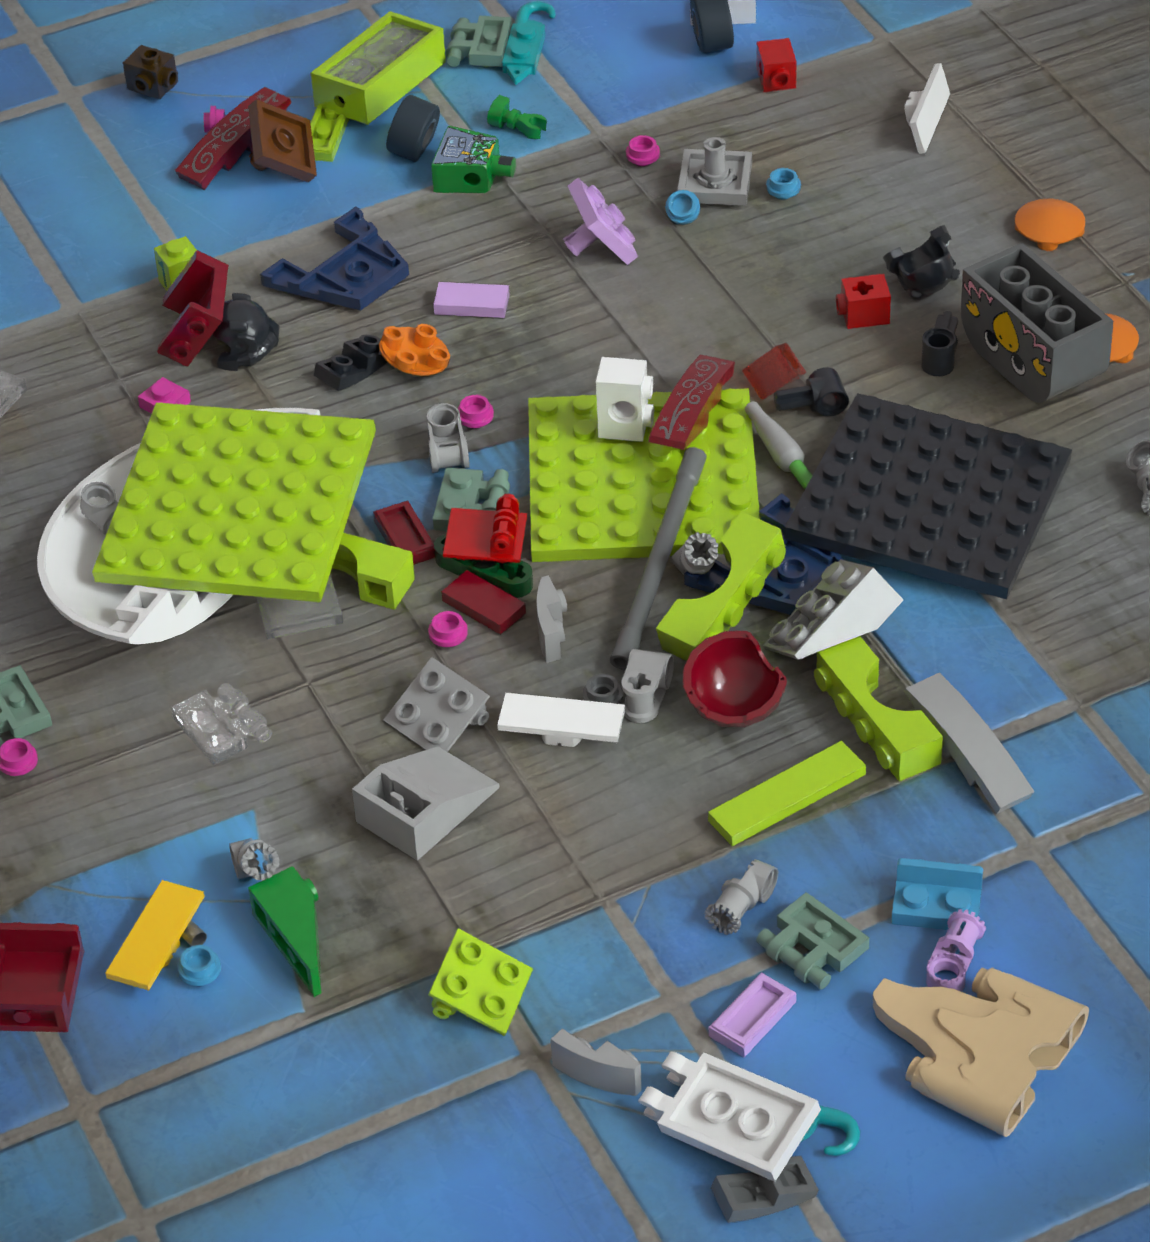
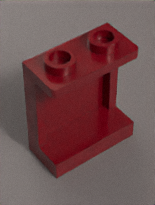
M196 250L163 296L162 306L181 315L159 343L157 348L159 354L187 367L190 365L222 322L228 264Z
M0 923V1031L68 1032L84 955L78 925L64 923Z

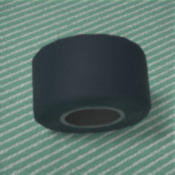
M690 0L692 24L700 51L708 53L732 48L734 32L728 1Z
M414 95L406 96L398 107L389 128L386 140L387 150L410 161L417 162L433 139L440 116L439 106Z

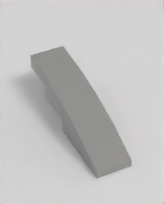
M940 672L905 688L904 692L914 709L922 710L943 736L942 754L945 759L950 756L953 757L969 785L978 784L996 814L1031 798L1034 790L1008 751L968 701Z

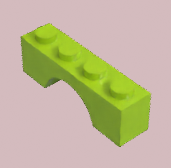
M743 511L740 512L720 540L725 560L731 567L728 578L720 588L707 596L697 599H677L656 627L663 650L687 661L690 653L706 638L728 631L739 623L746 605L752 597H757L760 594L769 573L773 568L779 567L785 557L786 548L780 528Z
M343 533L332 569L344 571L357 581L360 600L395 610L415 580L412 552Z
M861 636L817 652V669L814 670V678L818 687L823 692H828L834 700L840 715L848 717L855 726L860 740L864 743L868 742L876 752L877 759L884 769H889L900 782L941 764L943 736L922 710L901 711L882 705L871 695L878 687L879 658Z

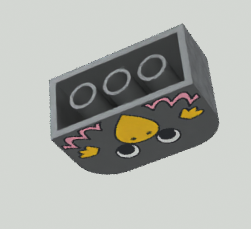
M1023 243L1017 244L963 269L961 319L965 333L978 354L1027 398L1037 403L1044 402L1107 371L1110 363L1114 321Z

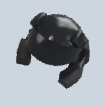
M945 225L932 230L929 239L915 250L903 253L901 247H898L883 256L888 271L896 274L904 290L911 291L910 295L912 298L919 299L922 295L933 294L943 289L950 281H955L959 278L960 271L954 269L956 262L951 257L947 248L951 236Z
M232 293V300L224 302L222 322L213 334L217 339L226 343L231 350L230 352L220 354L217 361V366L220 369L238 371V367L253 366L278 345L280 326L267 315L258 303L252 301L251 296L248 294Z

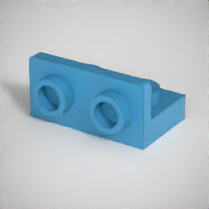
M898 859L891 924L948 930L947 922L953 912H958L959 909H962L963 912L969 910L968 914L974 912L975 917L979 916L983 868L961 863L953 864L922 859ZM962 922L961 930L964 929L966 922Z

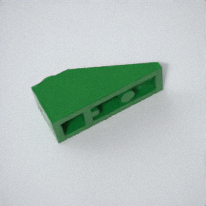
M291 866L270 878L248 887L252 914L315 997L322 993L318 924L315 902L319 900L312 881L309 878L303 879L296 869Z

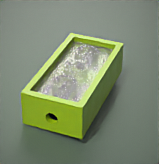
M389 11L311 72L314 106L321 105L323 110L328 108L336 111L337 115L341 113L346 118L367 125L370 124L446 62L443 28Z

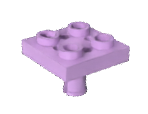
M579 178L575 179L567 187L584 223L563 238L566 246L574 255L578 256L599 238L627 265L630 264L638 255L632 245L635 241L633 234L622 224L625 217L616 205L612 203L608 206L605 203V198L593 184L588 187Z

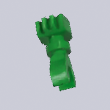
M499 94L489 108L487 124L501 129L506 123L507 128L513 130L517 128L530 139H540L541 130L546 131L547 119L540 114H521V111L517 109L510 111V98Z

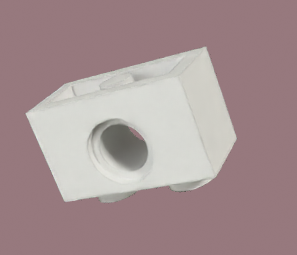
M601 358L596 379L598 438L643 441L646 427H652L654 405L648 404V399L652 398L653 376H647V360Z

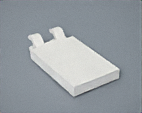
M671 1051L661 1066L663 1069L670 1071L666 1077L667 1080L677 1086H681L675 1097H670L653 1087L647 1086L638 1100L640 1104L647 1106L643 1112L644 1115L654 1121H658L657 1123L662 1133L774 1182L821 1110L816 1099L704 1052L696 1063L679 1053Z

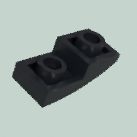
M362 335L360 338L344 342L342 355H335L332 358L316 362L314 376L338 391L359 383L387 363L379 349L380 339L373 335Z

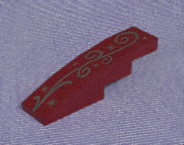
M263 87L222 118L194 146L175 169V172L179 178L205 190L221 168L230 171L245 150L253 151L248 106L257 99L286 110L292 103L291 99L267 87Z
M700 354L674 387L649 435V442L685 450L708 426L709 412L721 400L722 386L733 376L735 362Z

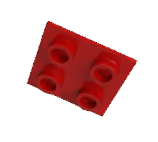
M509 493L498 498L496 511L451 508L443 557L460 560L475 559L499 563H520L527 513H519V501L514 495Z

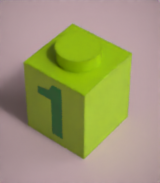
M186 236L154 247L158 280L166 291H168L197 250Z

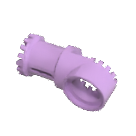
M959 909L958 912H953L947 922L949 929L945 936L939 938L927 964L926 983L928 987H946L961 992L964 989L966 972L974 956L973 946L976 940L983 937L986 930L985 922L979 921L980 917H975L974 912L968 914L969 910L963 912L962 909ZM962 922H966L964 929L961 930ZM942 970H949L954 972L957 977L948 981L947 979L941 980V978H937L935 974Z

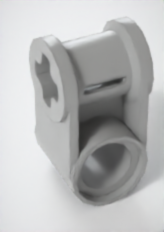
M448 403L432 406L427 411L426 416L432 473H437L439 468L462 466L463 469L470 468L466 436L463 435L458 408Z
M640 649L631 650L627 668L621 681V688L626 694L623 703L625 705L624 716L628 720L635 723H645L656 718L665 692L669 689L674 669V657L672 654Z

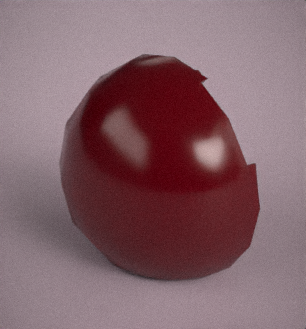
M724 631L706 638L690 653L683 668V687L690 703L701 717L720 727L745 728L763 721L778 707L787 685L786 676L778 667L774 668L767 661L758 641L748 631Z

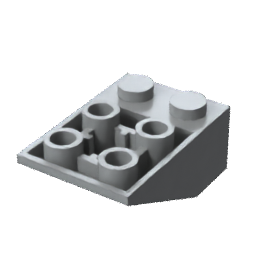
M840 559L839 562H834L825 569L821 576L822 581L813 590L806 592L798 599L794 612L787 619L778 622L772 628L769 634L770 638L763 646L767 650L795 659L806 657L877 630L901 604L903 599L873 567Z
M437 746L381 764L352 788L356 822L418 861L500 787L498 782Z

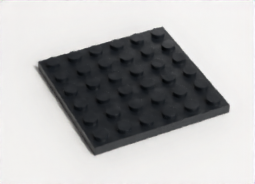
M857 393L785 526L784 539L1007 600L1070 463L1072 449L1058 446L1054 443H1046L1023 437L1016 433L989 428L982 424L962 421L947 415L920 410L909 405H901L878 399L875 396Z

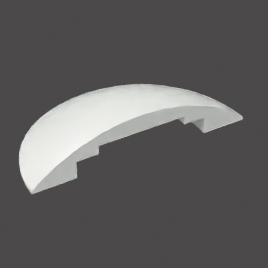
M256 409L258 411L320 415L317 409ZM141 443L127 449L97 468L65 497L54 511L44 529L37 554L38 574L42 588L50 603L60 614L90 633L107 639L138 645L161 642L185 633L205 621L233 596V594L95 582L92 571L106 534H103L95 523L86 518L85 514L81 513V492L89 483L103 482L115 490V500L119 502ZM100 496L88 499L91 504L97 506L108 502Z

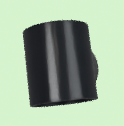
M945 311L944 315H938L935 327L928 329L922 337L921 367L925 373L931 376H945L954 369L955 352L958 345V339L955 335L958 318L952 316L950 311Z
M830 367L814 371L806 379V386L779 390L774 393V403L779 411L810 406L812 411H818L821 415L830 417L842 413L849 404L848 395L838 372Z

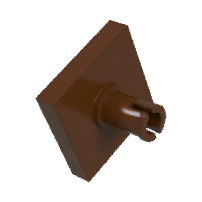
M257 99L248 106L253 151L249 155L252 166L259 171L271 168L309 183L317 176L310 120Z

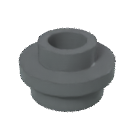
M598 674L591 677L583 688L584 701L620 704L623 698L620 684L613 676L608 674Z

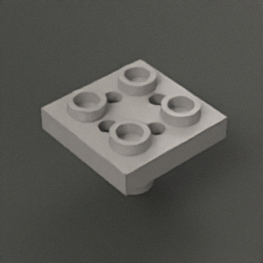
M719 137L706 139L704 141V150L684 149L677 191L687 190L694 193L699 199L700 204L747 205L752 169V152L725 151L726 142Z

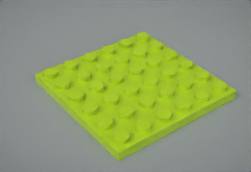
M749 388L722 389L721 400L709 412L708 426L687 447H696L703 450L707 455V459L698 484L693 489L670 556H673L685 544L689 536L697 532L699 534H710L712 538H715L716 543H718V554H724L720 540L741 511L760 519L752 420L745 412L746 405L750 403ZM653 392L652 398L648 399V404L654 405V420L652 427H646L643 441L598 438L597 395L528 398L532 562L649 557L675 486L676 475L685 452L682 449L649 442V435L672 392Z
M156 402L92 573L95 582L321 602L376 432L374 420Z

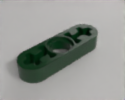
M446 534L439 536L435 540V561L439 567L459 576L468 570L515 598L524 597L532 591L533 572L528 563L522 560L520 563H499L488 560H460L443 557ZM482 561L491 562L493 564L491 567L486 569H479L474 567L476 563Z

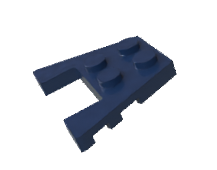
M355 206L334 221L335 233L351 241L346 247L310 272H306L282 258L260 273L261 285L361 311L408 277L409 265L388 240H382L372 222L368 223L364 219L363 212Z
M781 493L759 511L760 520L781 529L786 554L780 566L773 568L765 579L760 594L757 597H752L749 604L791 615L796 609L795 605L798 599L806 592L813 590L822 581L821 576L825 569L834 562L844 559L838 553L784 539L785 526L794 510L790 507V500ZM715 560L713 567L705 574H690L686 571L684 573V584L694 589L713 593L726 581L731 568Z

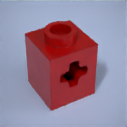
M783 38L756 42L757 72L763 92L795 89L797 61L790 39Z
M884 274L841 279V293L835 296L836 310L838 315H844L847 329L890 324L891 295Z

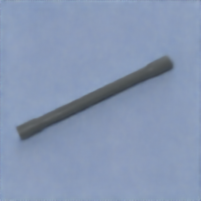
M689 447L684 452L670 500L624 627L619 632L610 657V663L618 669L626 670L631 650L639 649L643 629L693 489L698 484L707 459L706 453L699 448Z

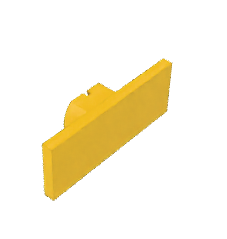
M161 880L105 972L106 978L149 991L162 968L168 966L173 958V953H176L180 946L179 939L205 897L204 891Z

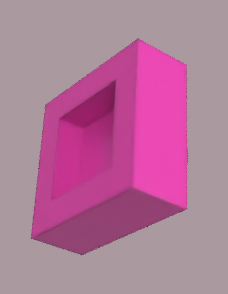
M164 377L160 378L138 396L139 407L151 414L156 402L188 405L191 402L190 393L187 389Z

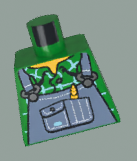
M448 126L431 164L433 192L486 193L490 191L495 176L513 178L516 159L515 157L500 155L499 139L496 136Z

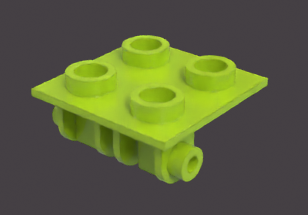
M458 928L428 994L433 997L431 1003L434 1008L433 1014L440 1019H447L449 1015L459 1011L505 1036L533 968Z

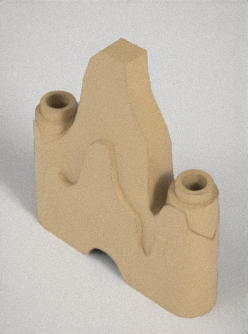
M981 968L976 974L972 984V991L977 993V997L951 988L911 987L883 978L873 992V1009L876 1017L892 1032L906 1040L925 1056L923 1059L916 1056L911 1061L906 1072V1081L911 1082V1087L919 1091L920 1094L1004 1137L1009 1136L1035 1100V1092L1030 1085L1036 1078V1071L1055 1070L1060 1066L1082 1034L1089 1015V1007L995 968H990L989 970Z

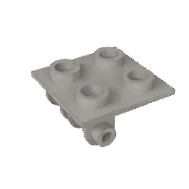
M431 657L383 720L425 750L439 746L448 752L469 724L482 726L487 722L489 712L486 711L485 703L490 696Z

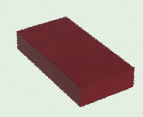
M408 500L373 511L374 522L387 545L411 551L413 565L435 558L434 543Z
M468 570L441 591L443 602L500 635L526 614V603Z

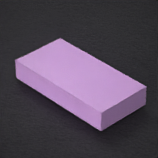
M439 282L434 300V314L505 318L510 295L509 285Z
M761 972L709 1026V1037L740 1056L745 1057L796 1003V992Z

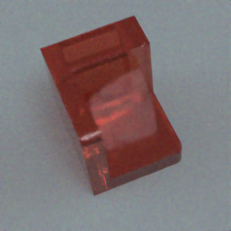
M787 343L775 346L742 370L761 399L768 398L786 384L798 380L807 373Z

